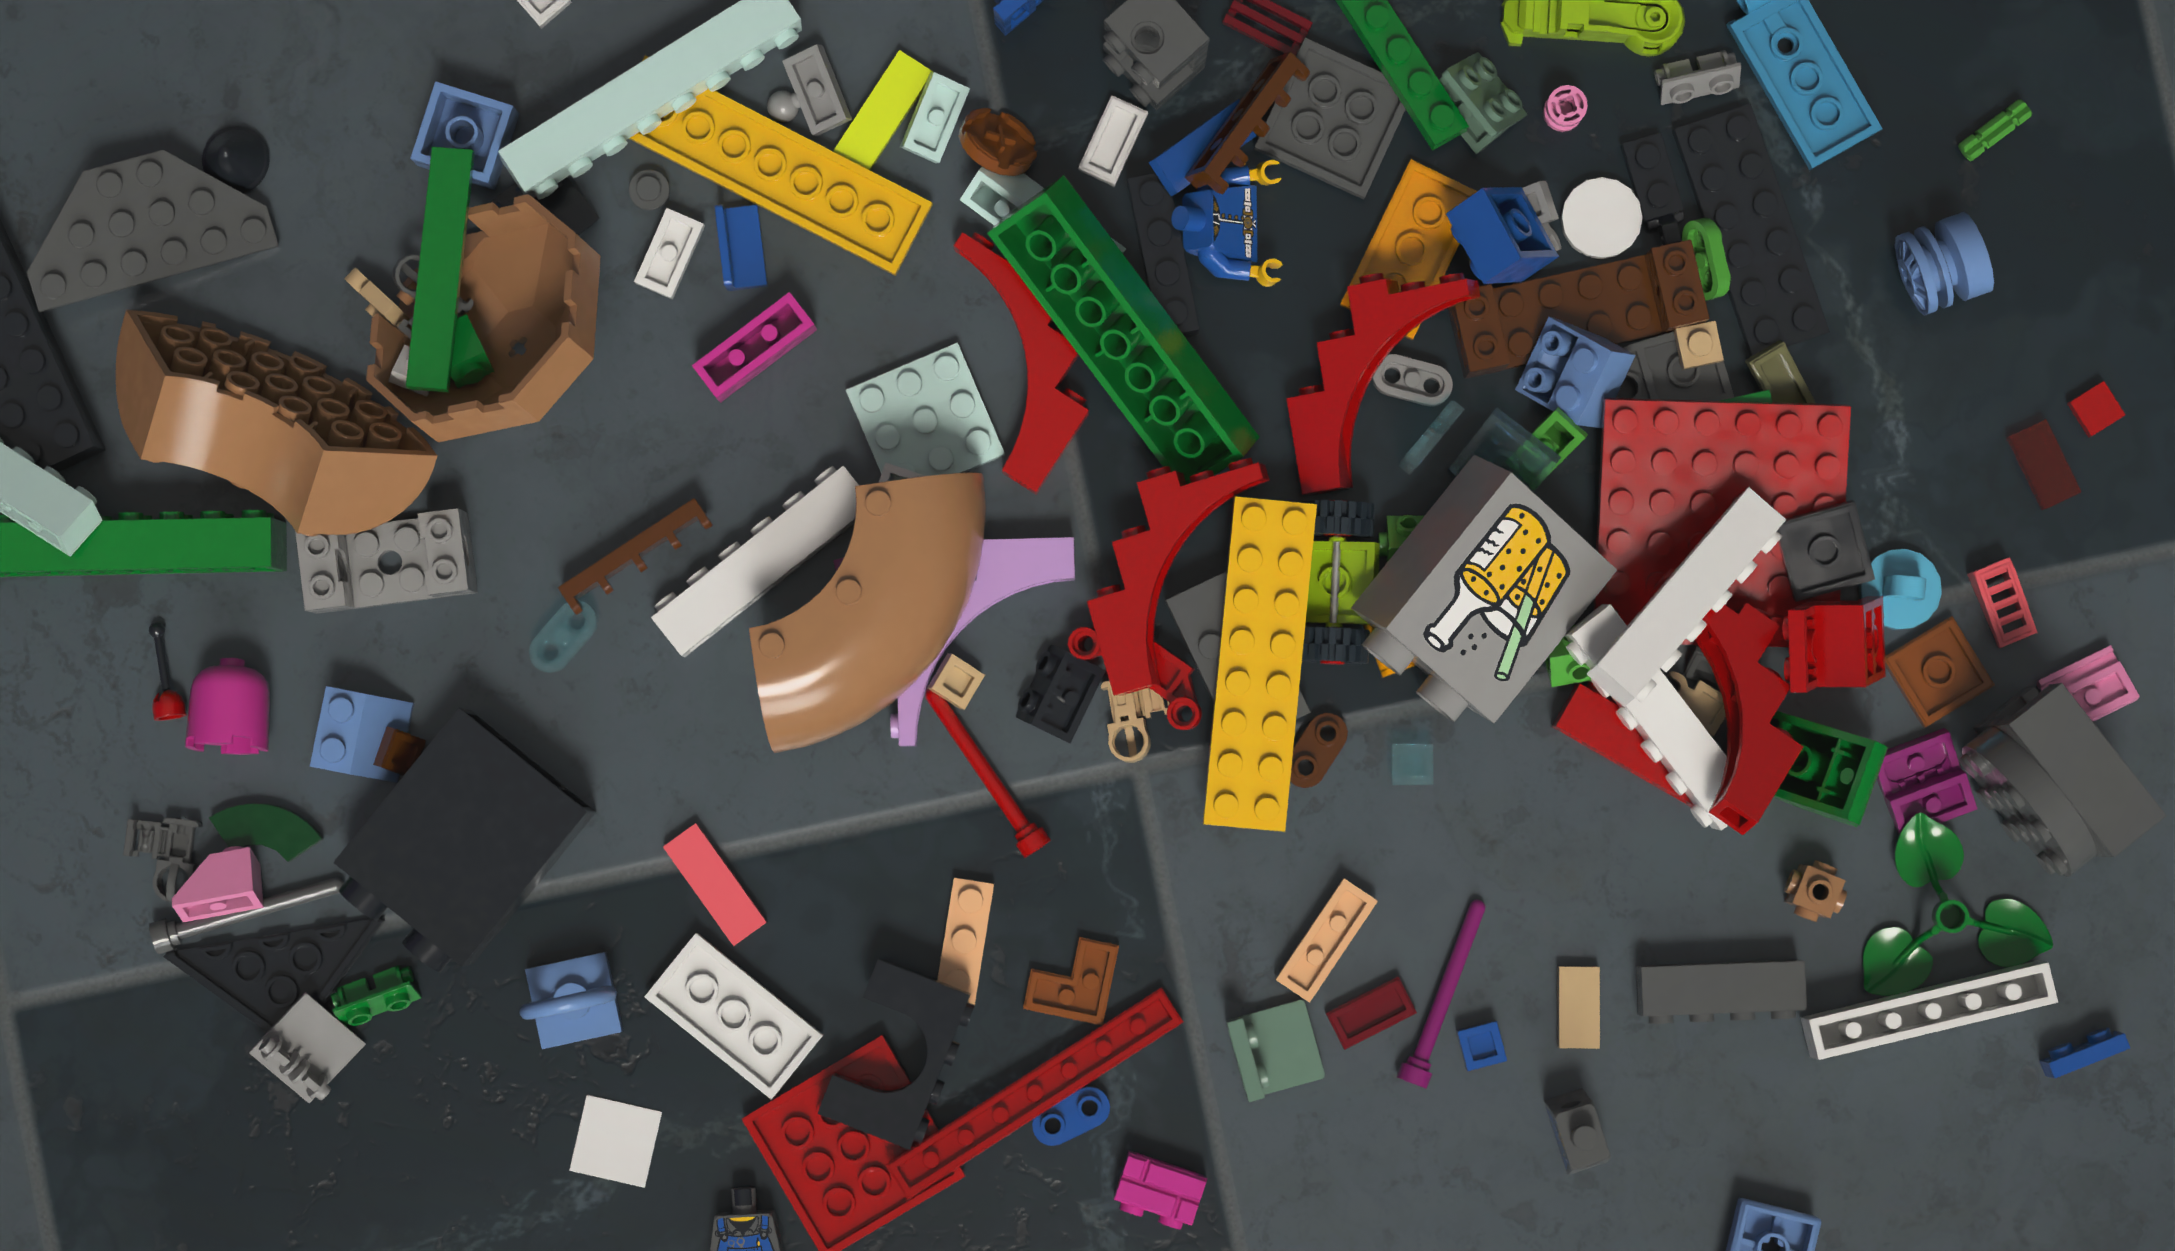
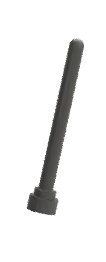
M334 877L263 898L264 908L177 923L176 920L168 922L166 918L149 923L152 943L157 954L175 950V945L181 944L184 938L337 894L344 881L341 878Z

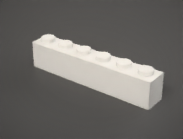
M834 466L825 470L814 480L818 486L807 495H804L802 491L796 493L782 505L786 510L774 521L770 516L763 519L751 529L750 532L754 536L741 546L737 541L730 545L718 556L722 562L710 571L703 567L686 581L690 586L679 596L672 592L654 606L658 612L651 618L681 656L686 657L855 524V486H859V484L844 466L838 470Z
M1748 487L1705 534L1588 671L1587 675L1623 707L1635 698L1642 702L1657 685L1652 678L1660 668L1667 672L1681 657L1682 653L1677 648L1685 639L1693 642L1707 626V623L1702 620L1710 609L1717 613L1733 594L1727 589L1735 580L1743 583L1757 567V564L1752 561L1760 550L1767 554L1781 539L1782 535L1777 530L1786 519Z
M1602 604L1567 632L1565 637L1570 643L1566 646V649L1579 665L1582 666L1586 663L1591 669L1627 625L1611 604ZM1659 670L1652 678L1657 685L1642 702L1635 698L1623 707L1613 698L1619 706L1616 714L1630 731L1635 728L1645 740L1640 745L1654 763H1657L1659 760L1669 772L1665 778L1675 792L1680 796L1684 793L1694 804L1690 811L1696 820L1704 828L1710 825L1711 828L1722 831L1728 825L1709 813V809L1721 786L1727 756L1663 672ZM1591 679V682L1603 697L1611 696Z
M2033 961L1800 1017L1810 1057L1821 1060L2058 1003L2049 962Z

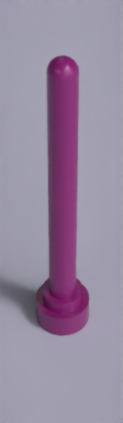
M1473 900L1469 905L1413 1057L1408 1056L1406 1063H1401L1396 1076L1399 1079L1427 1089L1432 1077V1073L1429 1072L1432 1064H1429L1428 1061L1486 907L1482 900Z

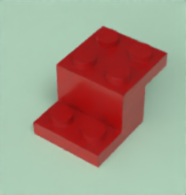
M1866 596L1857 601H1807L1788 610V616H1785L1783 619L1782 631L1784 640L1789 641V657L1785 658L1784 677L1786 682H1790V693H1807L1817 687H1867L1886 677L1883 596Z

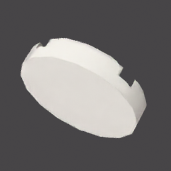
M1601 177L1586 180L1572 190L1564 202L1560 221L1563 235L1573 249L1591 258L1606 259L1618 256L1633 244L1640 233L1643 216L1640 202L1630 188L1618 180Z

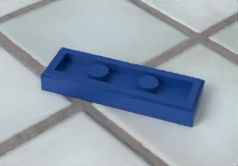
M1239 99L1226 106L1148 162L1170 196L1177 194L1191 184L1185 176L1238 105ZM1252 131L1243 143V145H1245L1247 142L1252 140L1257 135Z

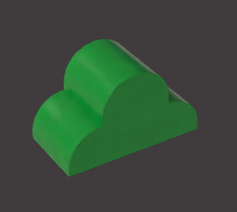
M1776 711L1770 724L1789 732L1793 739L1803 746V749L1773 798L1853 827L1860 826L1888 747L1868 738Z

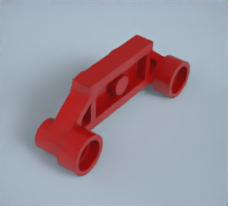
M1080 627L1071 633L1068 639V648L1074 657L1082 660H1091L1097 656H1102L1095 629ZM1088 637H1091L1094 643L1090 651H1086L1084 648V642ZM1154 640L1155 660L1160 685L1150 687V689L1170 703L1167 709V719L1174 728L1179 730L1193 729L1199 724L1202 717V710L1198 704L1191 679V674L1195 668ZM1187 706L1192 710V717L1189 721H1185L1182 717V711Z

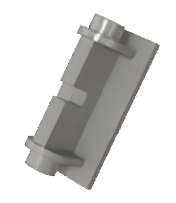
M1723 50L1697 57L1696 62L1699 70L1695 71L1692 70L1689 59L1661 64V69L1654 70L1657 86L1661 85L1660 104H1682L1696 97L1709 94L1722 95L1732 89L1739 88L1741 63H1737L1734 52L1727 54Z

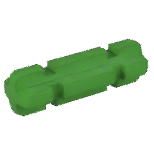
M2021 99L2015 101L2005 109L2006 112L2002 111L1975 131V135L1971 134L1959 143L1958 148L1967 160L1973 161L1985 152L1984 148L1989 149L2013 131L2015 125L2019 126L2032 116V112L2027 104Z

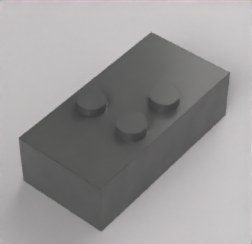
M1227 571L1165 601L1213 704ZM1300 689L1296 719L1311 713Z

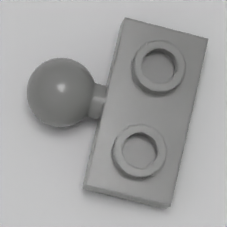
M816 44L782 61L794 93L781 90L770 96L767 102V111L773 120L780 123L789 122L797 116L801 107L810 132L814 136H819L853 120L823 45Z

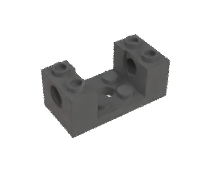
M1127 0L1104 20V29L1107 33L1103 36L1106 40L1103 44V52L1106 54L1103 61L1117 77L1122 73L1133 84L1129 90L1144 107L1150 103L1157 111L1205 68L1210 38L1176 0Z

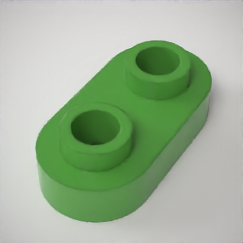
M1705 217L1689 221L1683 228L1682 241L1690 239L1692 241L1705 300L1722 297L1728 292L1731 281V274L1728 269L1722 242V233L1716 223Z

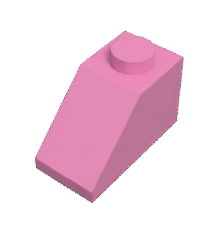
M232 846L225 848L222 852L207 856L172 897V907L183 922L264 908L260 863L250 847Z

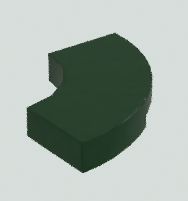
M268 804L237 805L209 817L228 847L263 845L276 850L287 862L293 861L324 839L319 831L300 815L288 809Z

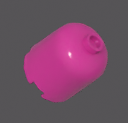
M221 658L219 666H210L200 671L193 679L190 690L185 747L204 752V744L221 746V754L233 755L259 754V750L267 752L269 749L270 690L269 683L265 677L255 669L244 667L245 660L238 658Z

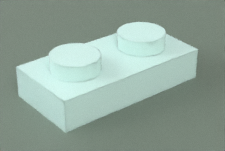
M931 72L900 148L933 163H940L970 88L936 72Z

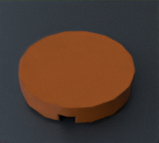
M990 108L972 110L962 122L958 136L963 149L971 159L985 169L999 175L1016 176L1024 174L1037 157V151L1034 150L1036 142L1032 133L1022 122L1008 113L1001 112L998 116L990 113L992 110Z

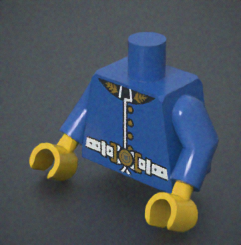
M1263 161L1253 169H1249L1248 165L1225 168L1220 175L1229 185L1224 194L1215 192L1207 184L1197 188V192L1186 193L1182 198L1183 206H1178L1174 209L1171 218L1172 225L1177 230H1183V248L1186 252L1198 256L1200 263L1215 277L1249 281L1250 277H1254L1265 287L1273 286L1281 280L1280 278H1271L1266 273V267L1278 269L1283 266L1281 261L1274 258L1266 260L1260 266L1251 265V263L1258 262L1257 186L1250 185V181L1257 180L1262 185L1278 183L1282 178L1270 180L1265 176L1266 166L1280 164L1278 161Z

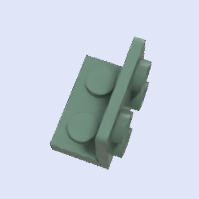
M1296 1000L1225 1020L1248 1102L1265 1098L1264 1095L1313 1082L1325 1077L1304 1000Z

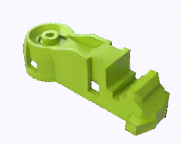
M1504 0L1501 5L1503 10L1500 26L1508 46H1521L1523 37L1624 43L1634 53L1649 57L1661 55L1671 49L1682 35L1686 21L1684 9L1679 0ZM1641 4H1649V5H1657V6H1646V5H1641ZM1665 12H1666V13H1667V17H1668L1667 25L1665 26L1664 29H1662V30H1660V31H1656V30L1661 29V28L1664 26V24H1665V22H1666V14H1665ZM1567 29H1573V30H1579V31H1578V32H1573V31H1567ZM1643 47H1649V48H1657V47H1659V48H1658V49H1644Z

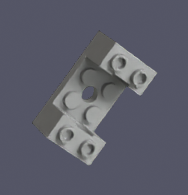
M459 508L417 513L418 518L386 522L370 530L347 535L319 534L317 536H306L297 534L295 531L305 611L320 614L478 593L468 513ZM395 551L402 559V566L398 572L389 575L383 572L380 562L384 554Z

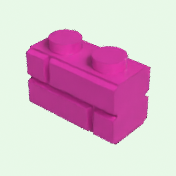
M1129 1150L1117 1184L1114 1200L1121 1202L1119 1209L1124 1212L1142 1217L1144 1210L1160 1215L1159 1223L1181 1230L1183 1223L1192 1226L1207 1182V1176Z

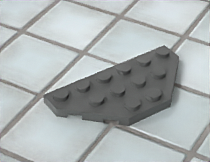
M160 150L83 171L31 263L27 276L40 313L269 250L279 245L267 206L167 151Z

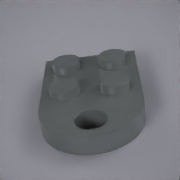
M1674 332L1624 347V349L1636 355L1626 375L1636 386V393L1631 399L1720 401L1734 397L1724 361L1685 370L1681 369Z

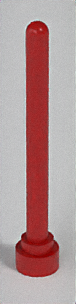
M927 689L925 692L926 700L1017 832L1015 835L1018 841L1016 847L1023 857L1027 858L1049 843L1051 839L1044 828H1038L1035 822L1030 824L949 703Z

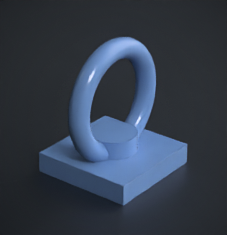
M607 952L525 969L532 1002L523 1004L520 1007L519 1014L525 1020H536L542 1049L623 1032L616 998L617 991L614 988Z

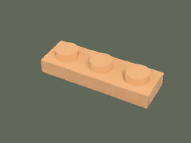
M954 877L937 980L971 993L968 1002L975 1005L994 884Z
M1343 878L1275 980L1310 1003L1378 901Z

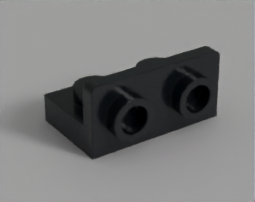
M1050 645L1048 650L1040 656L1036 664V674L1030 687L1022 693L1019 699V710L1016 718L1071 744L1106 670L1086 660L1078 659L1066 650Z

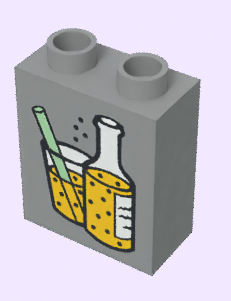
M1473 455L1353 604L1351 609L1374 628L1362 643V646L1398 675H1401L1411 662L1428 675L1416 693L1450 721L1455 722L1467 707L1495 723L1615 574L1617 569L1512 472Z

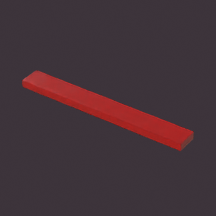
M1160 988L923 1140L922 1143H918L910 1150L886 1164V1167L906 1199L909 1200L1183 1023V1020L1163 989Z

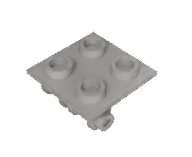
M305 992L249 1051V1054L310 1104L315 1097L323 1100L331 1090V1087L328 1086L329 1082L366 1043Z

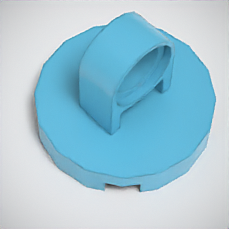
M1908 549L1888 550L1875 557L1871 561L1875 580L1858 584L1859 599L1866 596H1883L1884 627L1893 630L1914 628L1927 621L1938 608L1942 595L1941 578L1933 563L1921 553Z

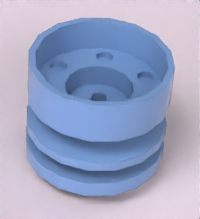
M1961 212L1936 222L1935 238L1930 230L1924 226L1917 228L1914 231V235L1906 232L1895 237V251L1901 279L1912 302L1924 316L1937 311L1938 305L1943 309L1953 305V289L1959 298L1964 301L1993 290V269L1987 248L1976 224L1967 213Z

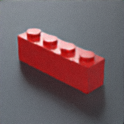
M1589 681L1586 687L1582 684H1576L1551 727L1692 808L1694 804L1685 793L1681 796L1677 794L1666 780L1665 776L1669 772L1659 760L1657 763H1654L1644 752L1640 744L1645 740L1635 728L1630 731L1621 722L1616 714L1619 706L1603 697L1592 682Z

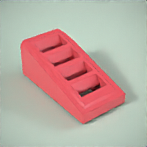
M2010 557L1967 574L1998 648L2005 647L2038 633ZM2002 574L2004 582L1988 588L1985 580ZM2008 589L2011 596L1993 603L1991 595ZM2012 604L2015 605L2017 611L2001 618L1998 617L1997 610ZM2021 619L2022 627L2004 634L2003 625Z

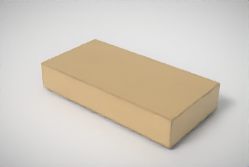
M1557 966V1048L1600 1049L1599 966Z

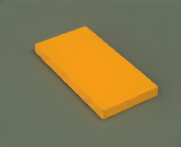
M1411 159L1349 286L1360 284L1359 277L1375 273H1383L1384 279L1398 281L1400 292V285L1425 281V287L1440 284L1439 277L1445 275L1460 244L1451 232L1452 224L1446 213L1477 191ZM1347 290L1340 306L1351 311ZM1420 324L1405 337L1413 340Z

